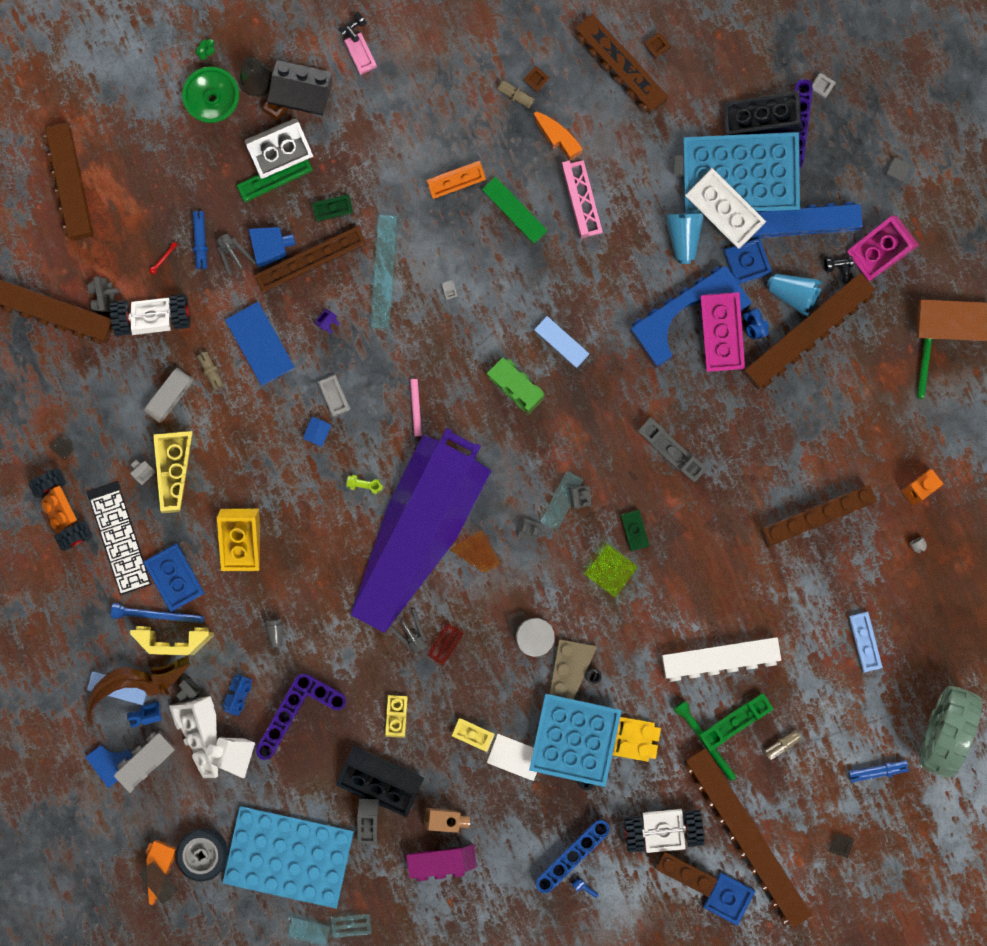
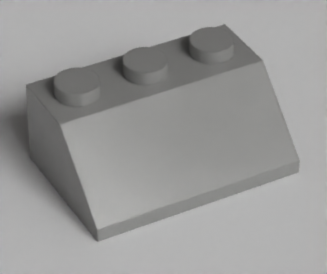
M297 118L245 140L261 179L313 157Z

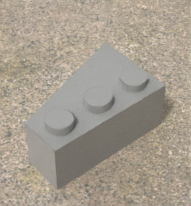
M161 731L157 734L155 732L151 733L145 739L147 743L143 747L137 746L131 752L133 756L128 761L124 758L117 765L118 770L114 777L129 793L176 749Z

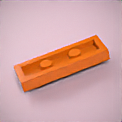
M477 161L426 181L431 196L435 199L484 181L486 178L481 162Z

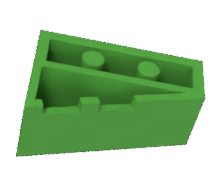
M502 357L487 373V377L523 412L529 415L544 400V392L537 385H533L525 373H520L515 369L516 365L510 359L505 360Z

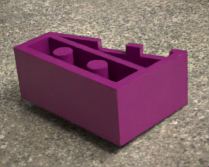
M474 844L459 848L450 847V849H436L406 855L409 879L416 878V881L428 880L430 876H434L435 879L446 878L447 874H453V877L465 876L464 872L477 868Z

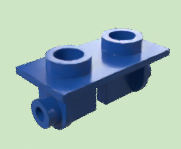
M239 674L233 677L229 690L235 693L234 695L227 693L223 704V711L237 716L240 715L244 708L246 696L251 690L252 679Z

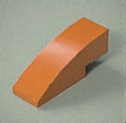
M537 111L533 113V119L552 149L560 146L569 161L582 154L583 149L563 126Z

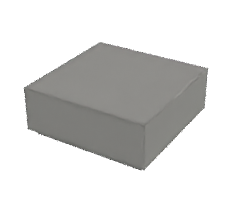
M819 73L812 84V92L826 99L836 82Z

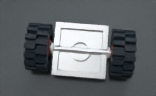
M186 294L170 295L169 298L131 302V313L127 300L111 302L110 317L115 336L171 331V321L174 329L190 328L191 325Z
M682 809L643 813L644 829H642L640 816L624 817L625 840L628 853L644 851L643 837H645L646 853L685 849L684 833H686L688 847L704 846V827L701 810L685 811V825H683Z

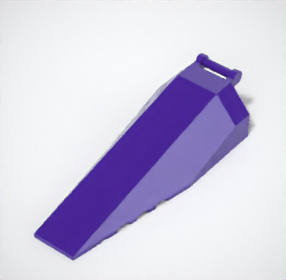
M446 428L440 441L423 435L388 503L351 612L353 617L385 633L456 541L492 473L490 469L475 460L481 445L473 444L452 433V430ZM449 439L470 450V456L446 445L447 440Z

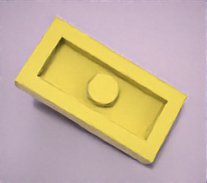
M459 718L452 734L453 737L486 752L495 735Z

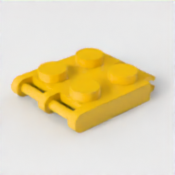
M620 717L612 755L648 762L649 758L656 759L658 745H653L652 741L659 742L661 728L654 727L655 723ZM623 721L622 734L619 735V734H620V728H621V722ZM621 739L619 752H617L618 740Z

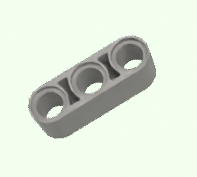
M176 368L148 403L144 412L161 423L190 387L193 379L181 369Z

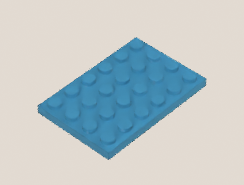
M799 132L684 137L685 195L713 168L756 212L800 210ZM685 196V214L702 213Z
M240 806L222 884L337 909L354 831Z

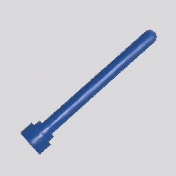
M113 603L111 608V618L114 619L132 616L191 623H203L205 620L203 616L130 609L121 606L119 603Z

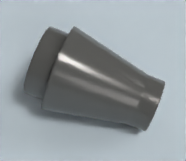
M282 619L266 620L265 628L272 648L282 646L284 627Z

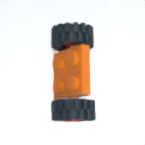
M53 469L35 477L28 485L35 498L45 496L41 500L42 509L47 513L50 525L57 533L54 538L60 550L65 551L78 544H82L93 535L85 521L72 525L77 519L61 489L66 484V481L60 469Z

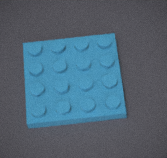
M545 693L529 771L606 787L622 710Z

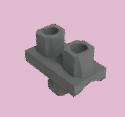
M94 277V281L87 284L89 293L97 295V300H93L90 303L91 310L110 313V304L115 302V295L120 294L119 289H113V284L109 283L108 278Z

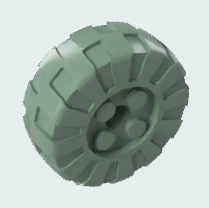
M948 686L944 689L943 694L940 695L936 703L935 709L930 715L928 727L923 734V743L919 750L918 762L920 767L946 778L954 777L957 774L971 748L979 725L982 710V698L955 686Z

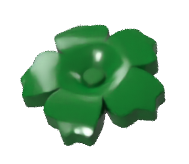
M212 39L202 40L199 43L200 46L196 49V55L201 60H206L207 55L214 54L215 49L213 46L215 41Z

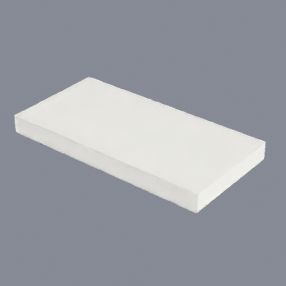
M713 168L685 195L738 249L766 223Z

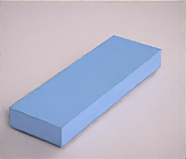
M548 316L534 330L576 369L589 356V353Z
M864 612L848 616L862 672L883 668L869 613Z
M92 671L87 690L92 691L105 674ZM123 688L107 696L144 705L147 694L138 688Z

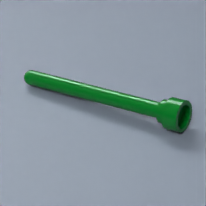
M924 338L917 393L918 399H924L932 345L931 338Z
M684 700L674 707L673 710L677 716L684 717L701 740L699 735L704 731L690 714V706ZM715 748L709 752L728 779L734 781L736 775Z

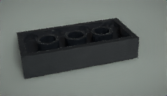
M799 91L724 102L725 136L803 132Z

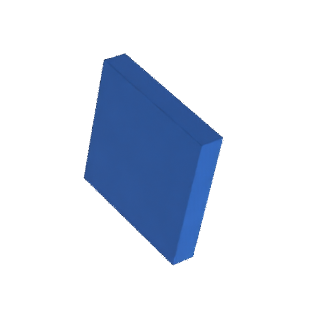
M760 237L747 241L740 249L736 246L724 249L730 271L739 285L772 274Z
M720 872L718 880L710 896L707 897L703 908L738 926L756 891Z

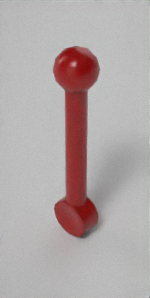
M174 242L157 264L149 269L150 274L157 272L156 269L176 249L177 243Z

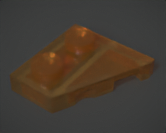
M483 530L450 548L453 553H456L483 573L502 564Z

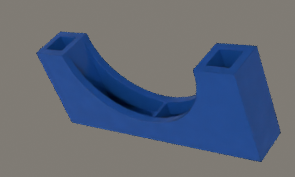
M720 266L716 267L710 272L711 276L708 278L701 277L695 282L696 285L691 289L686 287L679 292V297L676 299L671 297L663 303L664 307L659 310L655 308L648 313V317L644 320L639 318L632 323L633 327L630 332L655 369L673 356L667 340L670 323L683 309L693 304L701 303V295L740 292L741 312L752 304L727 266L723 268Z

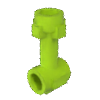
M356 475L348 476L346 487H349L351 490H355L356 487L370 489L372 494L383 491V485L380 484L378 479L369 482L358 480Z

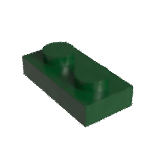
M349 194L312 203L317 223L354 214Z

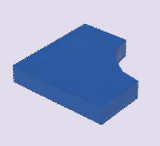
M101 745L87 755L86 759L107 788H110L118 782L114 777L118 770L117 765L124 758L128 761L133 755L130 749L114 753Z

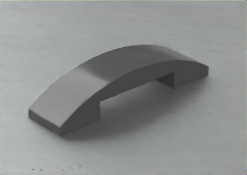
M651 417L637 431L659 454L692 482L695 483L707 470L699 460L691 456Z

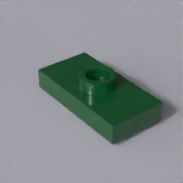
M640 510L621 514L631 552L650 547Z

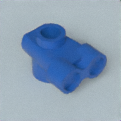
M758 307L742 314L745 321L749 324L746 327V333L751 339H759L769 334V324L762 318Z

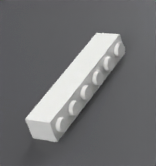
M778 637L661 655L664 677L669 678L670 682L681 680V676L689 675V679L701 677L700 673L708 672V676L720 674L719 670L727 669V673L739 671L738 667L746 666V670L758 668L757 664L765 663V667L777 665L776 661H781Z

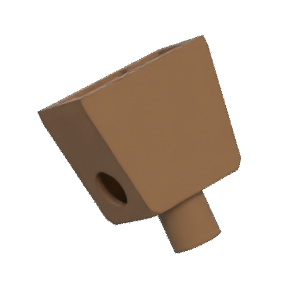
M425 808L423 827L431 831L459 832V828L469 829L470 817L460 816V812L454 810ZM448 818H452L450 824H447Z

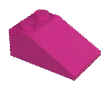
M895 215L889 217L847 252L852 256L854 262L866 278L871 281L916 249L919 244L898 216Z

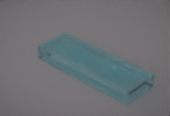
M566 471L541 523L558 531L571 506L569 489L580 487L584 479Z

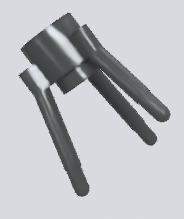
M225 234L217 239L216 243L219 246L217 250L222 257L228 275L231 274L225 253H230L239 269H243V266L233 252L235 246L253 264H256V260L229 234Z
M412 609L419 635H413L405 621H402L401 624L410 637L408 641L392 625L389 626V629L409 651L412 650L415 654L427 646L425 643L427 639L423 634L416 610Z

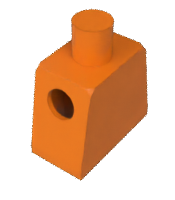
M929 469L902 489L901 492L911 505L914 506L941 487L943 483L935 472Z

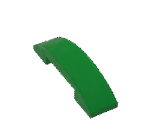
M764 693L715 723L701 733L699 737L709 752H711L774 709Z

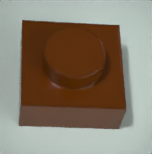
M660 32L644 43V46L655 59L671 48Z
M535 66L523 79V82L538 94L550 80V77Z
M268 101L262 106V111L276 121L289 109L268 104Z

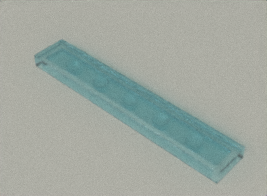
M378 215L371 329L390 330L398 220L396 216Z

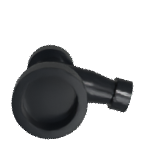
M356 12L351 22L338 29L344 38L349 36L353 42H358L359 36L353 29L358 25L363 27L367 23L362 15Z
M852 256L839 260H833L831 257L824 258V267L827 273L832 272L834 268L841 267L844 277L843 282L851 281L849 268L854 265Z

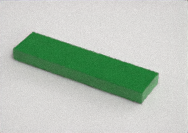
M307 159L262 179L260 175H256L236 186L244 202L247 203L312 172L313 169Z
M494 177L482 189L486 196L533 244L548 232L497 177Z

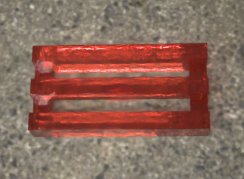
M447 623L427 656L444 666L464 633ZM448 629H451V633L435 657L433 655L434 651ZM457 633L458 636L453 642L450 649L448 650L447 654L445 655L443 660H440L439 658L444 652L447 645L449 644L450 640L452 639L454 634Z

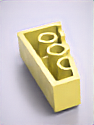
M192 431L154 435L161 513L181 511L193 435Z

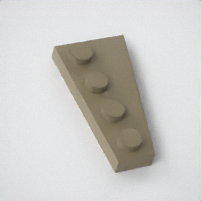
M559 640L550 695L574 700L597 646Z

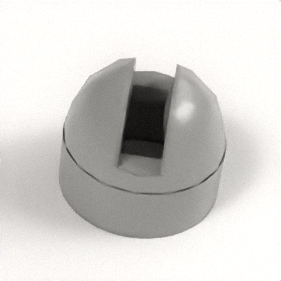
M919 537L910 543L911 548L917 553H921V550L925 551L927 548L924 537Z

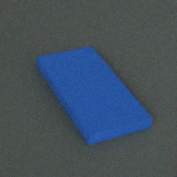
M259 302L225 320L261 386L295 369Z

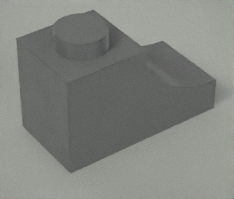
M359 799L357 815L359 844H377L379 799Z

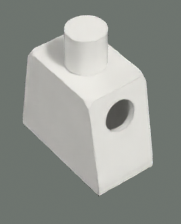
M220 737L217 740L216 746L209 745L207 747L206 754L212 757V765L238 777L245 778L255 743L244 738Z

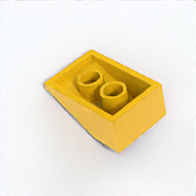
M220 509L217 516L221 571H259V509Z

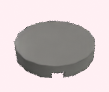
M527 619L517 629L516 642L525 654L541 656L552 648L554 631L552 626L543 619Z

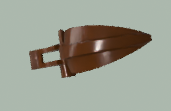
M189 655L181 659L179 658V660L177 659L167 666L151 667L152 673L150 674L129 667H121L105 675L94 686L89 695L87 703L89 723L93 724L92 712L96 705L107 695L117 690L138 688L143 690L148 696L159 693L168 696L169 692L167 689L190 666Z

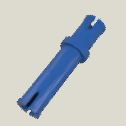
M198 211L192 212L195 268L201 269L202 262V269H207L206 252H208V247L206 246L204 212L199 211L198 219Z
M907 760L894 763L885 762L884 765L849 771L850 782L853 783L884 776L889 778L894 774L909 772V768H907L908 763Z

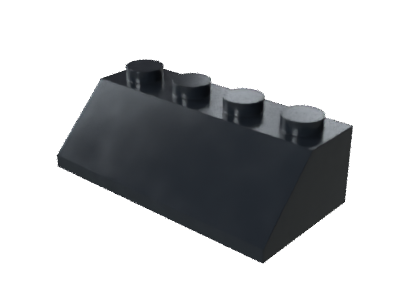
M353 746L336 786L364 799H379L380 806L407 818L424 777Z

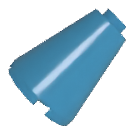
M703 213L666 215L665 219L675 259L680 260V264H691V260H695L704 218Z
M775 274L774 277L771 276L769 278L767 287H769V292L808 317L811 314L808 312L809 309H814L821 293V289L818 286L819 284L823 285V282L817 279Z

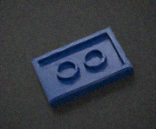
M178 543L143 562L170 612L205 594Z

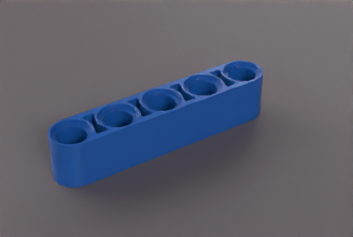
M602 819L594 821L536 879L538 891L541 893L552 891L609 834L610 828L608 823ZM597 824H604L606 831L602 834L596 833L595 827ZM589 837L592 839L590 847L585 848L581 845L583 838ZM570 851H575L578 853V858L575 861H570L567 859V854ZM556 865L564 867V872L561 875H556L553 872V868ZM548 879L550 886L546 889L539 886L540 880Z

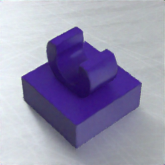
M325 309L314 322L317 327L329 333H333L330 329L331 323L337 326L340 325L336 320L337 316L328 309Z

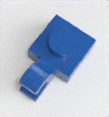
M159 701L140 706V711L127 713V720H130V726L137 727L141 722L143 725L162 721Z

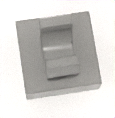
M136 459L131 464L135 470L130 474L142 485L156 473L146 461L139 463Z

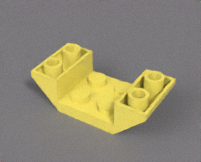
M136 626V630H130V634L149 654L195 655L214 637V632H209V628H194V631H189V643H174V647H170V643L156 642V631H151V627Z

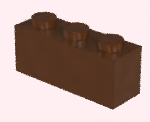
M666 851L662 852L655 866V869L707 897L710 896L718 880L714 876Z

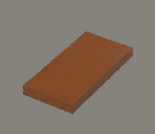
M919 299L916 338L987 341V303Z

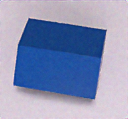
M312 417L303 439L322 447L331 425Z

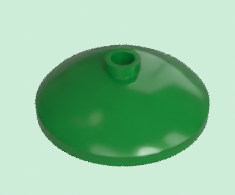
M204 67L188 77L183 86L182 99L186 110L192 117L204 123H217L225 120L235 111L239 102V89L235 79L227 71L218 67ZM211 96L216 97L214 101L209 100Z

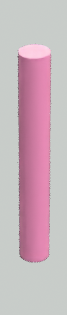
M411 379L414 437L422 436L418 379Z

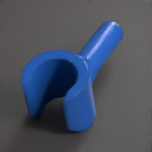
M577 878L572 883L578 892L584 889L595 898L599 895L590 889L581 878Z

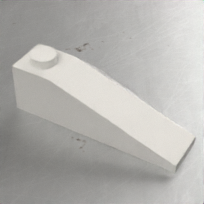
M211 696L196 697L192 700L189 699L169 705L174 724L177 729L181 728L185 736L183 741L185 745L191 747L193 751L192 758L202 777H218V767L211 764L212 757L206 754L207 747L209 745L216 746L217 743L216 713Z

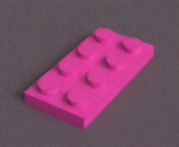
M740 292L701 295L707 372L745 369Z

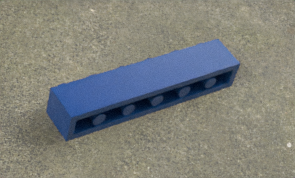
M847 202L843 206H836L835 203L826 204L825 207L809 205L800 210L759 211L757 213L766 223L750 239L860 231L863 227L861 204L855 205V202Z

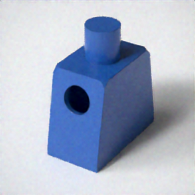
M280 227L249 229L256 263L259 268L287 257L285 247L296 245L294 234L283 236Z

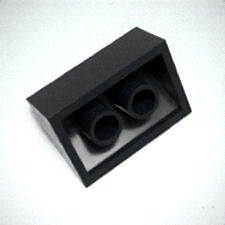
M277 60L271 78L268 104L323 116L332 87V72Z

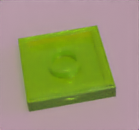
M607 544L584 575L615 598L637 570L638 566Z

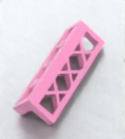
M584 160L570 163V161L562 162V171L580 239L602 234L603 231ZM581 166L582 175L578 179L573 176L571 168ZM579 183L587 188L584 197L578 194L577 186ZM584 201L592 207L589 215L582 210L581 205ZM590 219L595 222L598 230L588 232L587 221Z

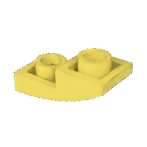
M388 695L386 737L405 738L408 696Z

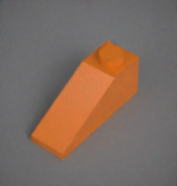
M159 840L150 843L146 850V854H148L146 863L150 905H154L157 902L177 849Z

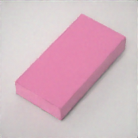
M360 32L357 34L359 36L358 42H353L351 38L345 39L344 42L359 74L362 75L377 68V65Z

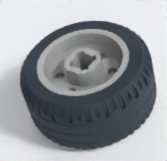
M197 829L186 834L181 839L176 849L175 858L177 866L184 876L193 881L203 882L215 878L224 870L227 865L229 851L225 840L220 834L210 829ZM203 851V854L205 855V858L203 859L199 855V852Z

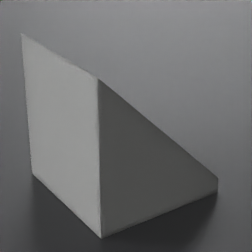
M453 280L441 283L446 300L458 297Z

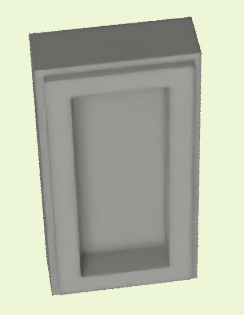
M336 375L318 382L333 417L350 410Z

